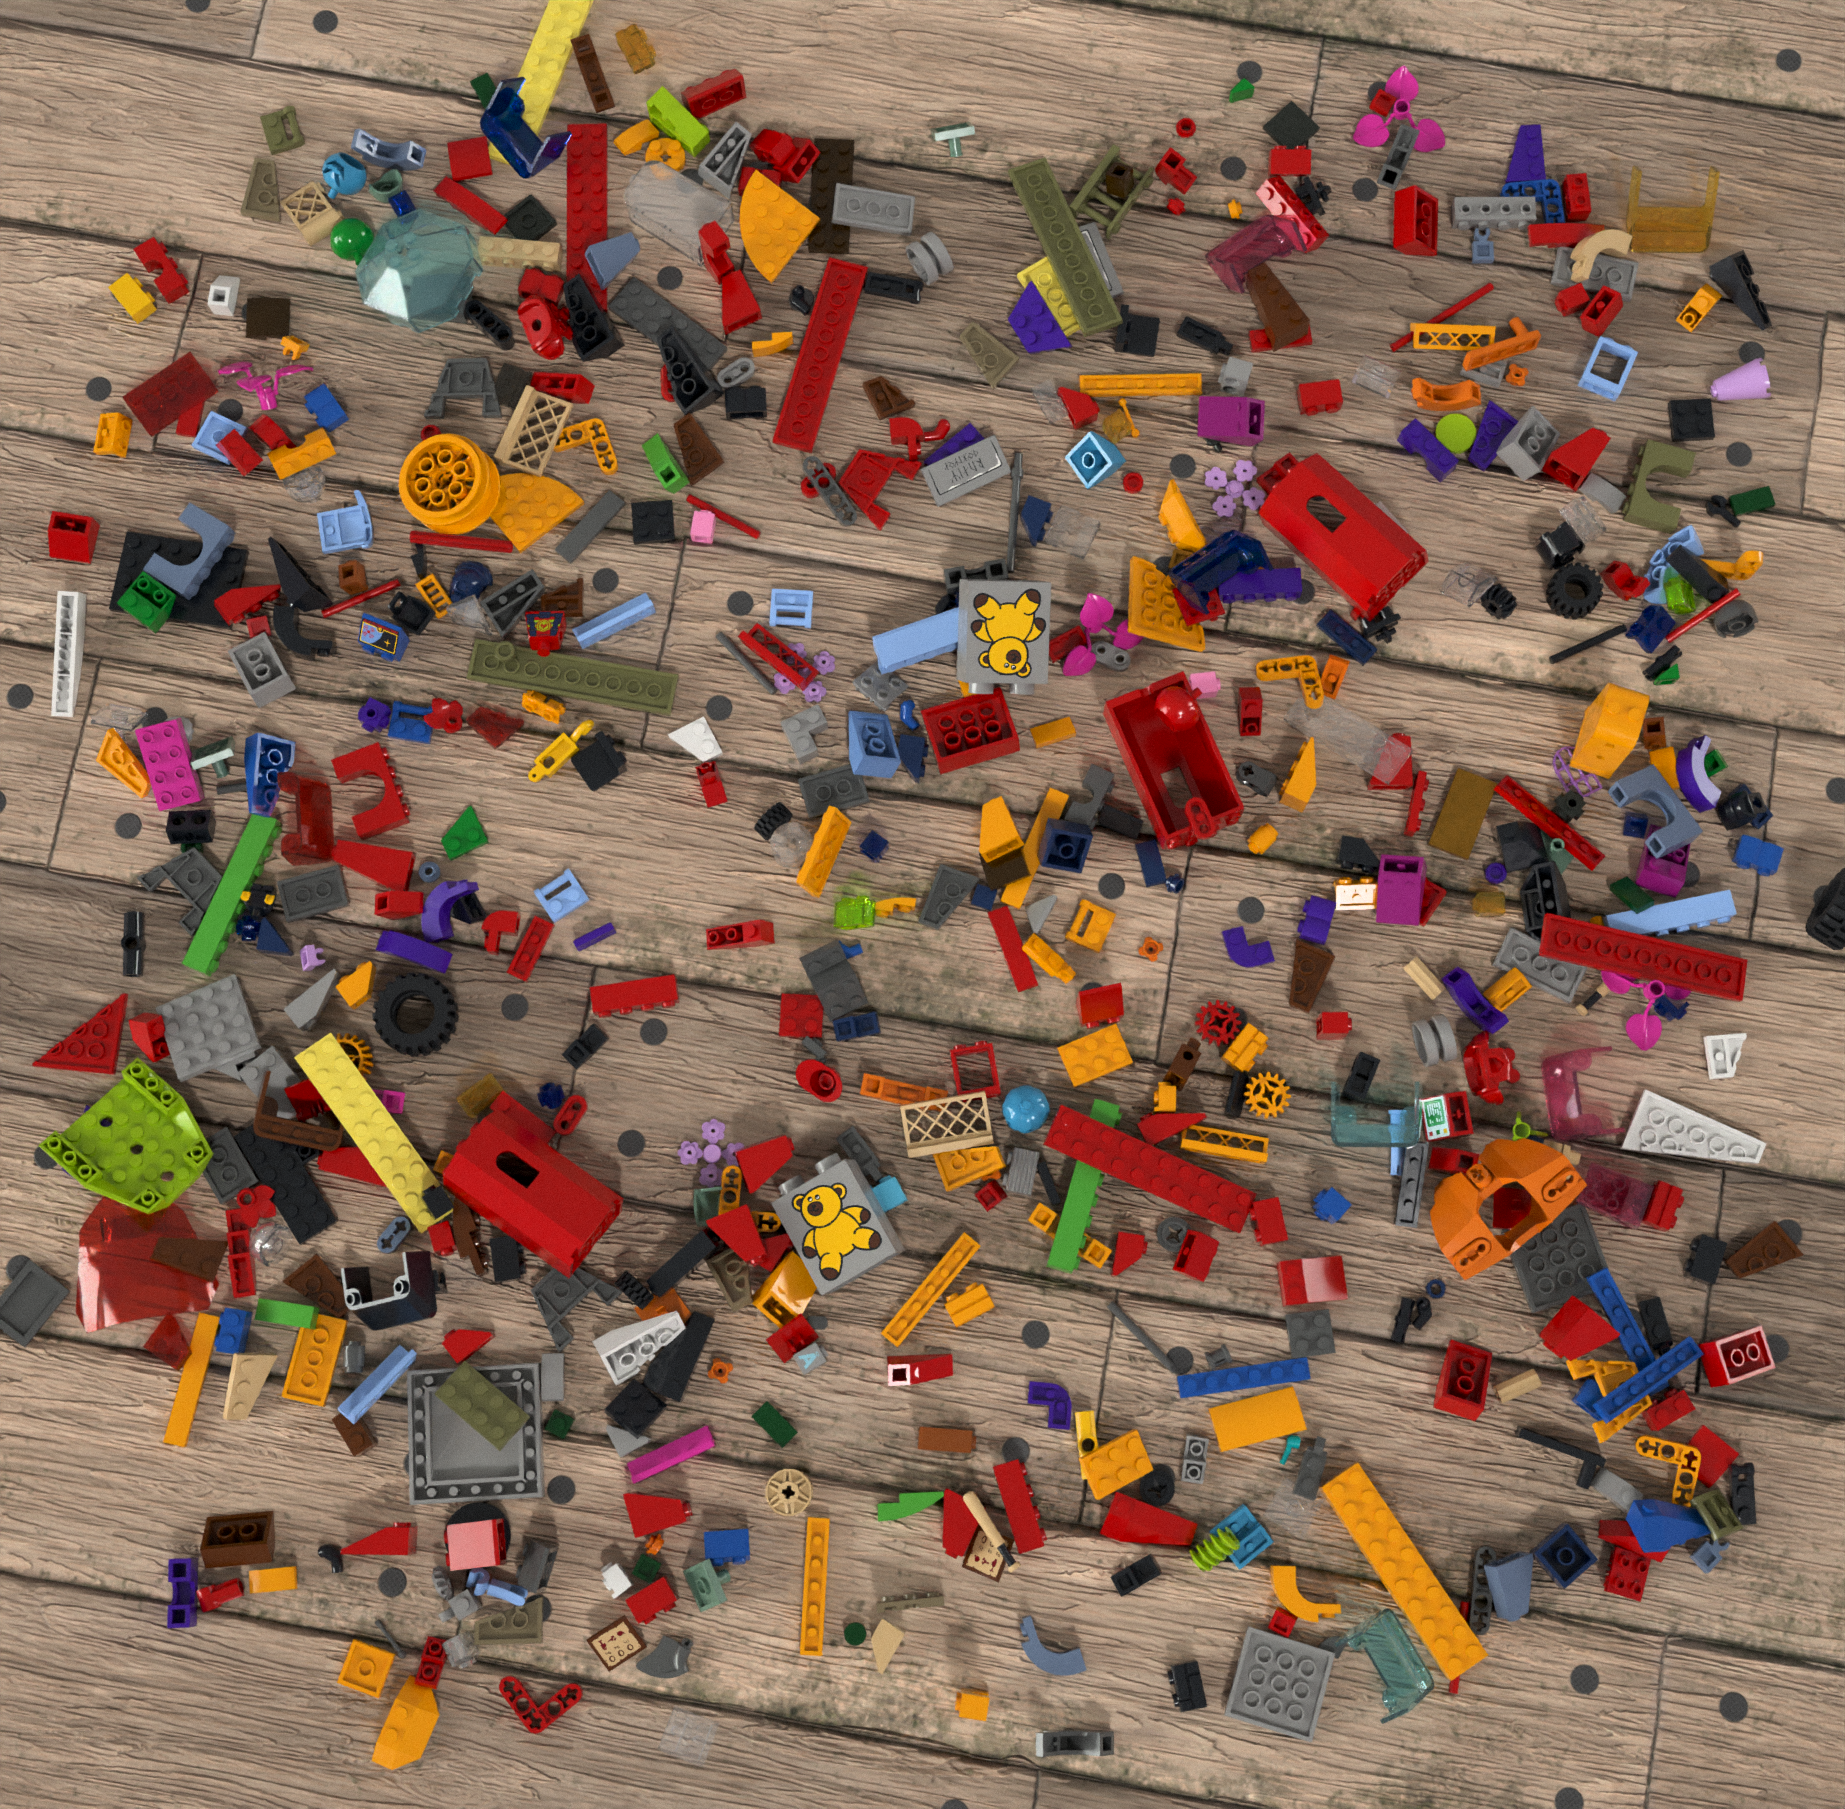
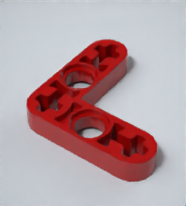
M507 1676L499 1684V1690L525 1727L534 1734L546 1729L578 1703L583 1696L582 1687L577 1683H570L539 1707L516 1676ZM506 1680L509 1683L513 1681L515 1683L513 1686L515 1692L517 1693L521 1690L523 1694L518 1695L512 1700L510 1697L514 1696V1693L511 1690H505L507 1686ZM569 1687L572 1690L576 1688L578 1691L576 1693L577 1698L571 1697L566 1703L569 1706L566 1707L564 1701L558 1696L561 1694L562 1698L569 1694ZM520 1698H526L529 1701V1708L526 1711H521L517 1706ZM553 1701L558 1702L561 1706L560 1712L555 1715L551 1714L548 1709L549 1704ZM533 1708L536 1710V1712L532 1713V1715L536 1719H538L539 1717L542 1719V1721L540 1722V1729L538 1726L534 1728L532 1727L531 1724L534 1721L531 1718V1716H529L527 1719L524 1717V1715L531 1712Z

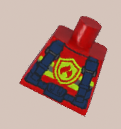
M565 611L525 612L531 650H537L539 656L547 657L550 654V650L560 649L567 628Z

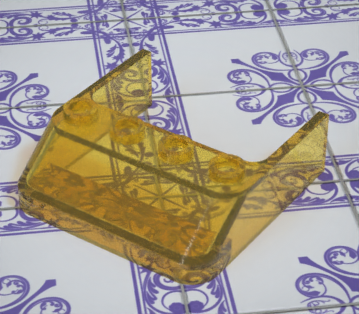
M1633 166L1626 214L1627 234L1632 236L1629 248L1637 253L1704 252L1710 244L1720 171L1714 166H1710L1705 202L1700 207L1638 206L1642 171L1638 166Z

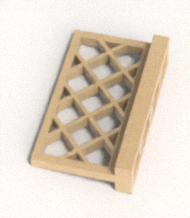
M526 385L494 454L497 463L504 467L507 465L541 477L570 415L573 404L538 392L534 387ZM538 398L544 399L548 403V406L537 410L535 405ZM558 406L566 407L563 414L555 416L553 408ZM550 410L553 418L542 422L539 414ZM537 416L540 423L529 428L528 420ZM555 422L557 425L556 431L547 434L545 426ZM542 428L545 436L534 440L531 432ZM529 433L532 441L521 446L519 442L521 436ZM547 440L549 443L548 448L539 452L536 444ZM534 446L537 454L526 458L523 450ZM521 451L523 460L518 462L510 461L513 454ZM539 458L541 463L538 470L530 468L528 462Z
M985 1091L900 1105L909 1158L994 1144ZM982 1097L983 1105L978 1111L968 1105L973 1098ZM957 1101L963 1105L957 1115L947 1109L951 1102ZM930 1105H937L942 1109L935 1119L926 1113ZM914 1108L920 1114L912 1122L906 1118L905 1110ZM965 1108L975 1114L969 1124L959 1118ZM983 1109L985 1117L980 1114ZM944 1111L954 1117L948 1127L938 1121ZM923 1115L933 1121L926 1131L916 1125ZM979 1116L986 1122L987 1129L976 1130L972 1127V1124ZM957 1120L967 1126L959 1134L950 1130ZM907 1122H908L909 1124H911V1127L909 1128V1130H908ZM935 1124L945 1130L941 1137L935 1138L929 1134ZM914 1127L924 1133L920 1140L910 1142L909 1134Z

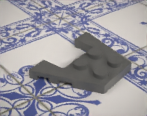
M487 358L447 359L438 380L439 385L436 392L431 396V404L428 410H425L424 417L426 419H444L446 399L483 398L482 416L484 418H502L489 360Z
M194 847L171 859L170 862L157 866L152 871L138 876L137 879L149 892H153L167 878L194 906L178 923L191 936H195L223 875L198 848Z
M553 1268L531 1289L559 1352H562L575 1339L560 1321L589 1293L594 1291L607 1306H610L623 1292L580 1268H577L570 1279Z

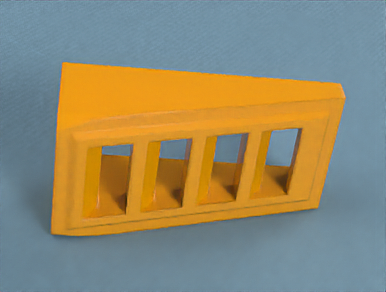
M433 573L415 584L430 608L436 612L435 615L438 619L455 609V607L451 606V600ZM434 582L435 585L433 587L424 591L423 588L425 586ZM438 588L440 592L429 598L428 594ZM438 597H444L443 600L436 603L435 605L432 603V601H434ZM447 602L449 606L438 612L437 608Z

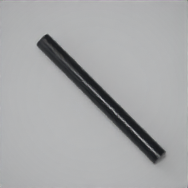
M1625 624L1619 625L1550 656L1549 661L1551 664H1555L1626 632L1627 627Z

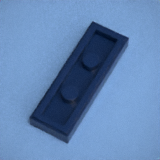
M1331 609L1316 625L1362 666L1378 650Z

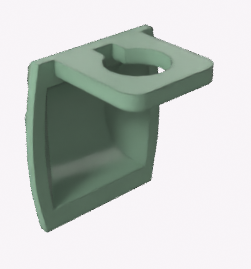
M722 1186L694 1189L693 1208L697 1227L708 1226L706 1220L718 1216L719 1196ZM724 1193V1196H723V1197H724L725 1202H727V1200H726V1195H725V1193Z

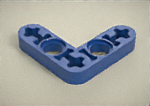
M1546 179L1511 182L1503 186L1500 197H1535V202L1541 201L1544 224L1553 223L1554 218H1556L1555 223H1565L1560 186L1557 181ZM1547 187H1550V189L1553 190L1551 198H1549V190H1546ZM1525 188H1533L1535 194L1532 196L1527 195L1524 191ZM1507 190H1510L1511 193H1514L1513 196H1510L1509 193H1506ZM1549 204H1554L1558 208V211L1550 212L1547 206Z

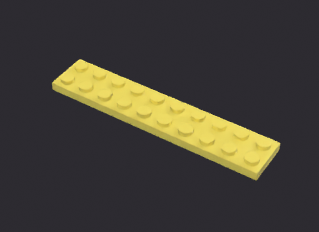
M549 0L489 144L490 159L517 168H525L573 52L570 40L579 37L594 0Z
M329 1033L294 1057L420 1234L428 1230L427 1227L435 1225L453 1212L452 1209L438 1219H433L422 1202L421 1197L424 1196V1190L432 1185L437 1188L440 1186V1183L332 1033Z

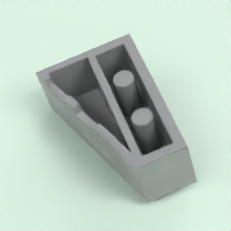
M737 122L733 124L703 160L698 170V175L729 200L752 136L749 131Z

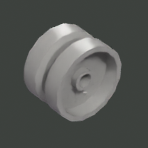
M928 232L921 237V243L914 241L907 245L905 250L915 272L925 284L931 285L938 280L939 274L942 276L953 271L954 266L941 240L933 232Z
M1444 1014L1432 1016L1429 1023L1425 1019L1412 1023L1415 1047L1425 1067L1437 1065L1439 1057L1444 1062L1457 1058L1454 1034Z

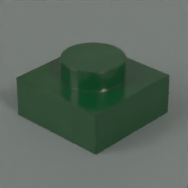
M555 1409L545 1430L565 1439L575 1419Z
M642 1553L631 1574L652 1584L662 1563Z

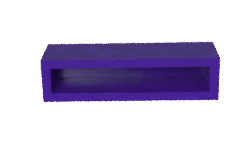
M1301 568L1218 571L1216 575V590L1220 601H1223L1225 604L1234 603L1239 600L1251 603L1262 599L1265 602H1272L1284 598L1286 601H1294L1300 598L1302 593Z

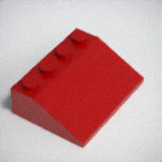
M1001 687L995 688L993 694H975L921 710L940 775L1020 751L1019 737Z

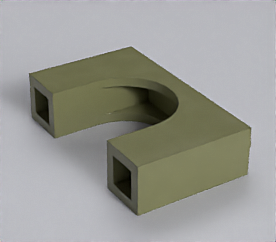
M1649 439L1644 446L1640 445L1637 457L1640 458L1639 463L1635 464L1632 476H1635L1634 482L1630 483L1627 494L1630 495L1629 501H1625L1622 513L1625 514L1623 521L1672 534L1677 528L1681 508L1654 500L1647 492L1646 478L1648 475L1656 472H1664L1686 478L1692 470L1696 452Z

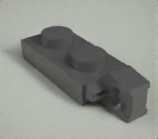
M851 1126L836 1138L849 1158L856 1160L865 1177L870 1174L876 1183L883 1178L877 1169L881 1166L878 1158L854 1126Z
M1317 1436L1314 1439L1313 1446L1308 1445L1306 1451H1304L1292 1494L1312 1501L1316 1499L1327 1459V1452L1323 1451L1326 1442L1325 1438Z

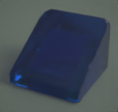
M1626 811L1623 835L1644 839L1649 820L1647 815Z

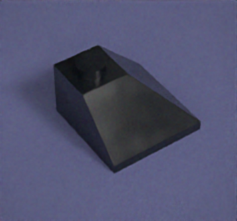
M1516 821L1496 826L1497 838L1507 873L1529 869L1533 865L1549 862L1541 831L1537 825Z

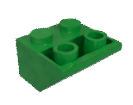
M143 571L119 599L117 604L126 613L156 634L168 620L176 595Z

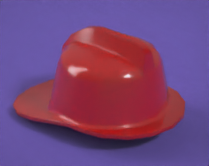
M807 1059L798 1065L796 1079L803 1089L823 1102H833L840 1097L842 1081L840 1074L835 1069L815 1059Z

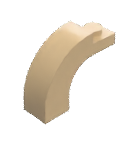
M1609 229L1587 236L1581 240L1570 256L1571 259L1576 261L1572 268L1573 273L1570 280L1578 283L1589 279L1594 260L1599 252L1615 258L1627 255L1632 236L1620 230Z

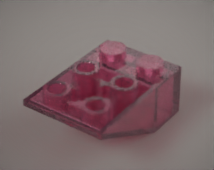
M1591 1162L1584 1180L1587 1186L1579 1194L1576 1203L1616 1223L1637 1230L1640 1227L1654 1186Z

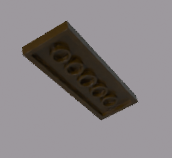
M814 138V145L821 153L813 163L811 212L817 215L820 221L809 234V253L849 254L850 226L831 222L836 183L853 185L854 140Z

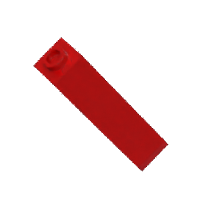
M339 839L337 845L333 846L332 857H334L333 860L337 864L391 891H409L416 859L412 852Z
M341 1147L331 1152L323 1151L318 1157L317 1165H319L318 1169L321 1171L387 1188L358 1147Z

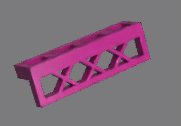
M705 1426L628 1462L627 1465L632 1475L633 1484H637L717 1446L709 1427Z

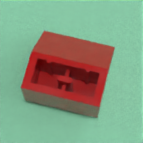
M52 511L48 526L49 556L56 559L91 564L100 525L93 517Z

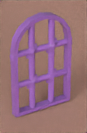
M1563 747L1555 753L1552 765L1566 792L1569 791L1568 787L1574 785L1577 792L1584 798L1601 790L1603 787L1595 774L1589 773L1584 775L1583 771L1578 769L1581 778L1574 780L1569 771V764H1565L1559 752L1567 750L1570 757H1572L1573 753L1571 750H1574L1575 747ZM1557 756L1562 763V767L1557 769L1555 763ZM1564 769L1570 778V783L1568 784L1564 782L1559 773ZM1593 776L1599 788L1593 790L1588 782V777ZM1584 780L1590 791L1585 795L1582 794L1578 787V782Z

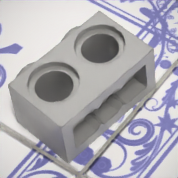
M1229 357L1228 363H1223L1218 383H1221L1220 391L1244 397L1253 363Z

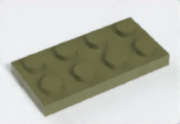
M466 1361L435 1392V1396L499 1451L503 1449L530 1418L526 1412Z

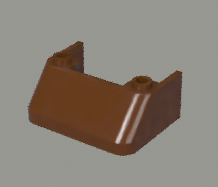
M266 1071L263 1075L253 1122L255 1134L262 1138L327 1152L336 1150L340 1146L344 1127L333 1111H328L322 1115L319 1126L277 1117V1101L272 1097L265 1096L271 1071Z

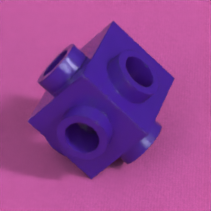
M370 697L366 705L360 708L358 720L361 722L363 729L371 733L373 731L381 733L382 729L388 726L392 711L387 705Z

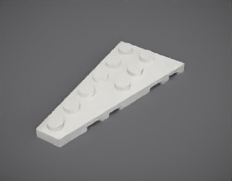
M1644 1090L1620 1149L1758 1164L1767 1143L1655 1093Z

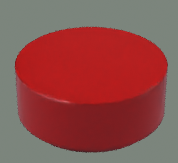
M1136 472L1128 473L1123 479L1124 490L1129 494L1139 493L1144 483L1142 476Z

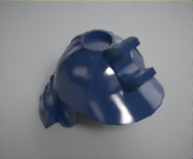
M467 560L456 566L449 590V597L452 601L451 606L458 609L472 608L477 603L480 594L487 588V585H493L490 571L480 562Z

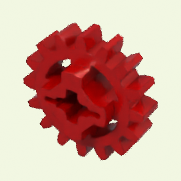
M1216 1000L1215 1005L1209 1001L1207 1003L1208 1008L1201 1006L1202 1014L1197 1013L1195 1016L1200 1019L1194 1022L1195 1026H1199L1196 1034L1202 1033L1203 1036L1200 1040L1203 1041L1207 1038L1209 1046L1212 1042H1215L1216 1047H1219L1222 1041L1226 1046L1228 1045V1039L1235 1040L1233 1033L1239 1034L1240 1032L1236 1028V1026L1241 1025V1021L1236 1020L1240 1014H1234L1233 1010L1235 1007L1228 1008L1227 1001L1223 1005H1220L1219 1000ZM1218 1010L1224 1011L1227 1014H1221L1218 1012ZM1208 1013L1210 1020L1204 1024V1017ZM1215 1019H1217L1218 1022H1223L1220 1028L1218 1025H1212ZM1232 1022L1231 1030L1227 1034L1226 1026ZM1208 1032H1213L1217 1034L1218 1037L1212 1036Z

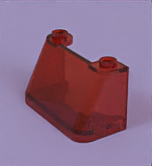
M278 772L277 781L279 788L289 795H295L297 833H290L283 837L281 841V855L293 866L321 864L331 861L333 859L334 829L330 786L323 780L294 772Z

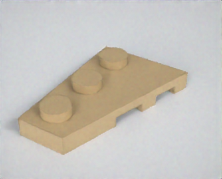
M234 1353L223 1411L224 1419H247L278 1355L274 1353Z

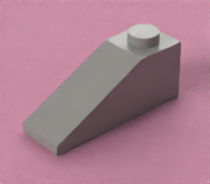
M335 969L331 970L283 1009L301 1031L313 1029L321 1018L341 977L340 973Z

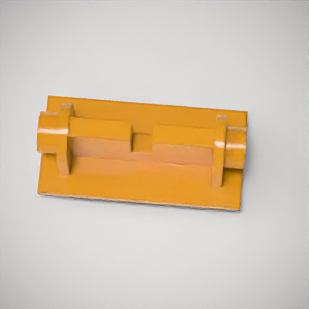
M528 690L526 694L523 693L522 707L529 712L542 716L547 721L559 724L560 714L563 715L566 710L562 703L551 698L545 703L547 696L534 690Z

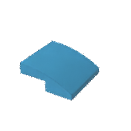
M1244 1504L1209 1531L1218 1537L1217 1529L1220 1528L1225 1532V1527H1228L1234 1533L1240 1543V1548L1233 1550V1554L1228 1555V1557L1239 1570L1274 1542Z

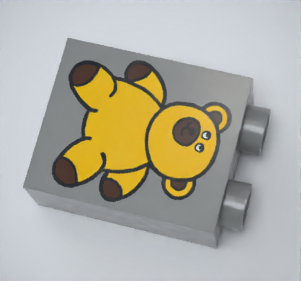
M960 579L956 679L969 683L968 693L993 694L994 683H1010V694L1031 695L1034 694L1035 684H1048L1051 582L1039 580Z
M837 1153L818 1162L815 1168L819 1175L806 1183L801 1175H798L781 1184L778 1189L782 1197L771 1203L821 1296L837 1291L905 1251L856 1160L845 1159L841 1161Z

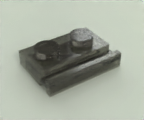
M504 363L495 383L499 404L516 409L526 385L530 383L533 376L532 372H527L519 367Z

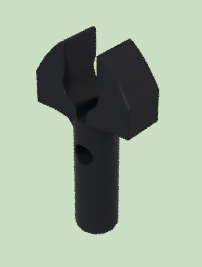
M1714 495L1711 498L1713 502L1717 503L1718 507H1714L1709 501L1705 504L1707 514L1711 517L1715 514L1721 515L1735 528L1741 524V521L1726 509L1725 503L1728 500L1723 496Z

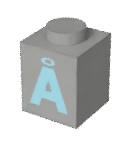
M816 1342L793 1355L803 1375L827 1363L825 1358L829 1356L824 1346H818Z

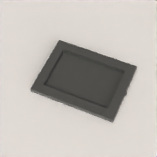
M29 1260L0 1296V1329L26 1348L70 1293V1290L44 1271L43 1268Z

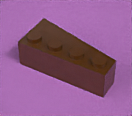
M1264 262L1250 269L1247 273L1246 287L1254 306L1258 310L1260 321L1263 322L1267 338L1270 339L1273 352L1307 335L1310 319L1268 265Z

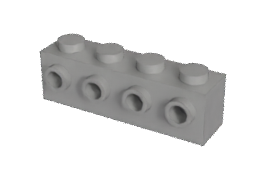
M1454 197L1451 205L1452 229L1468 230L1469 228H1478L1479 230H1486V228H1498L1499 230H1507L1509 228H1518L1519 230H1527V227L1536 221L1535 197Z

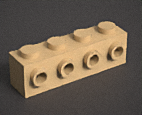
M480 236L477 255L481 265L519 269L537 268L541 271L561 272L563 251L560 243Z

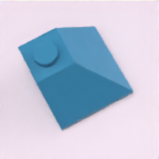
M1090 431L1065 456V459L1087 489L1092 488L1114 474L1126 462L1113 443L1093 431Z

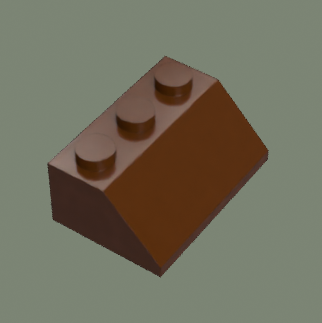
M273 1511L207 1517L200 1547L206 1569L270 1563L273 1561L275 1550Z

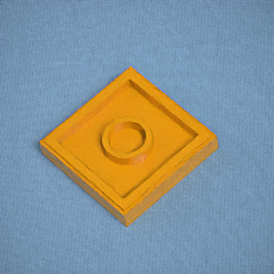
M353 1639L337 1683L380 1698L396 1654Z

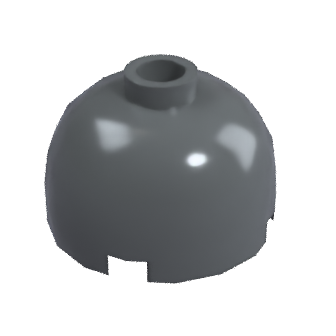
M1734 599L1715 612L1714 616L1717 634L1722 638H1726L1727 634H1734L1733 638L1746 635L1755 628L1754 624L1759 622L1753 606L1745 600Z

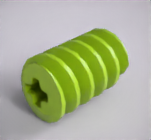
M1225 1527V1532L1218 1528V1537L1211 1533L1210 1538L1212 1542L1203 1539L1205 1547L1197 1544L1198 1552H1195L1193 1549L1189 1550L1194 1563L1203 1572L1211 1571L1213 1566H1217L1220 1563V1560L1224 1561L1226 1559V1555L1230 1556L1233 1554V1550L1240 1548L1238 1539L1228 1527Z

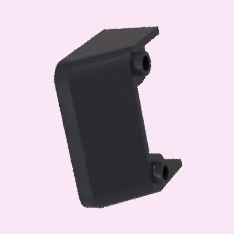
M430 1251L403 1252L405 1275L397 1277L394 1281V1296L373 1301L368 1267L341 1268L346 1306L373 1331L433 1318L437 1312V1302Z

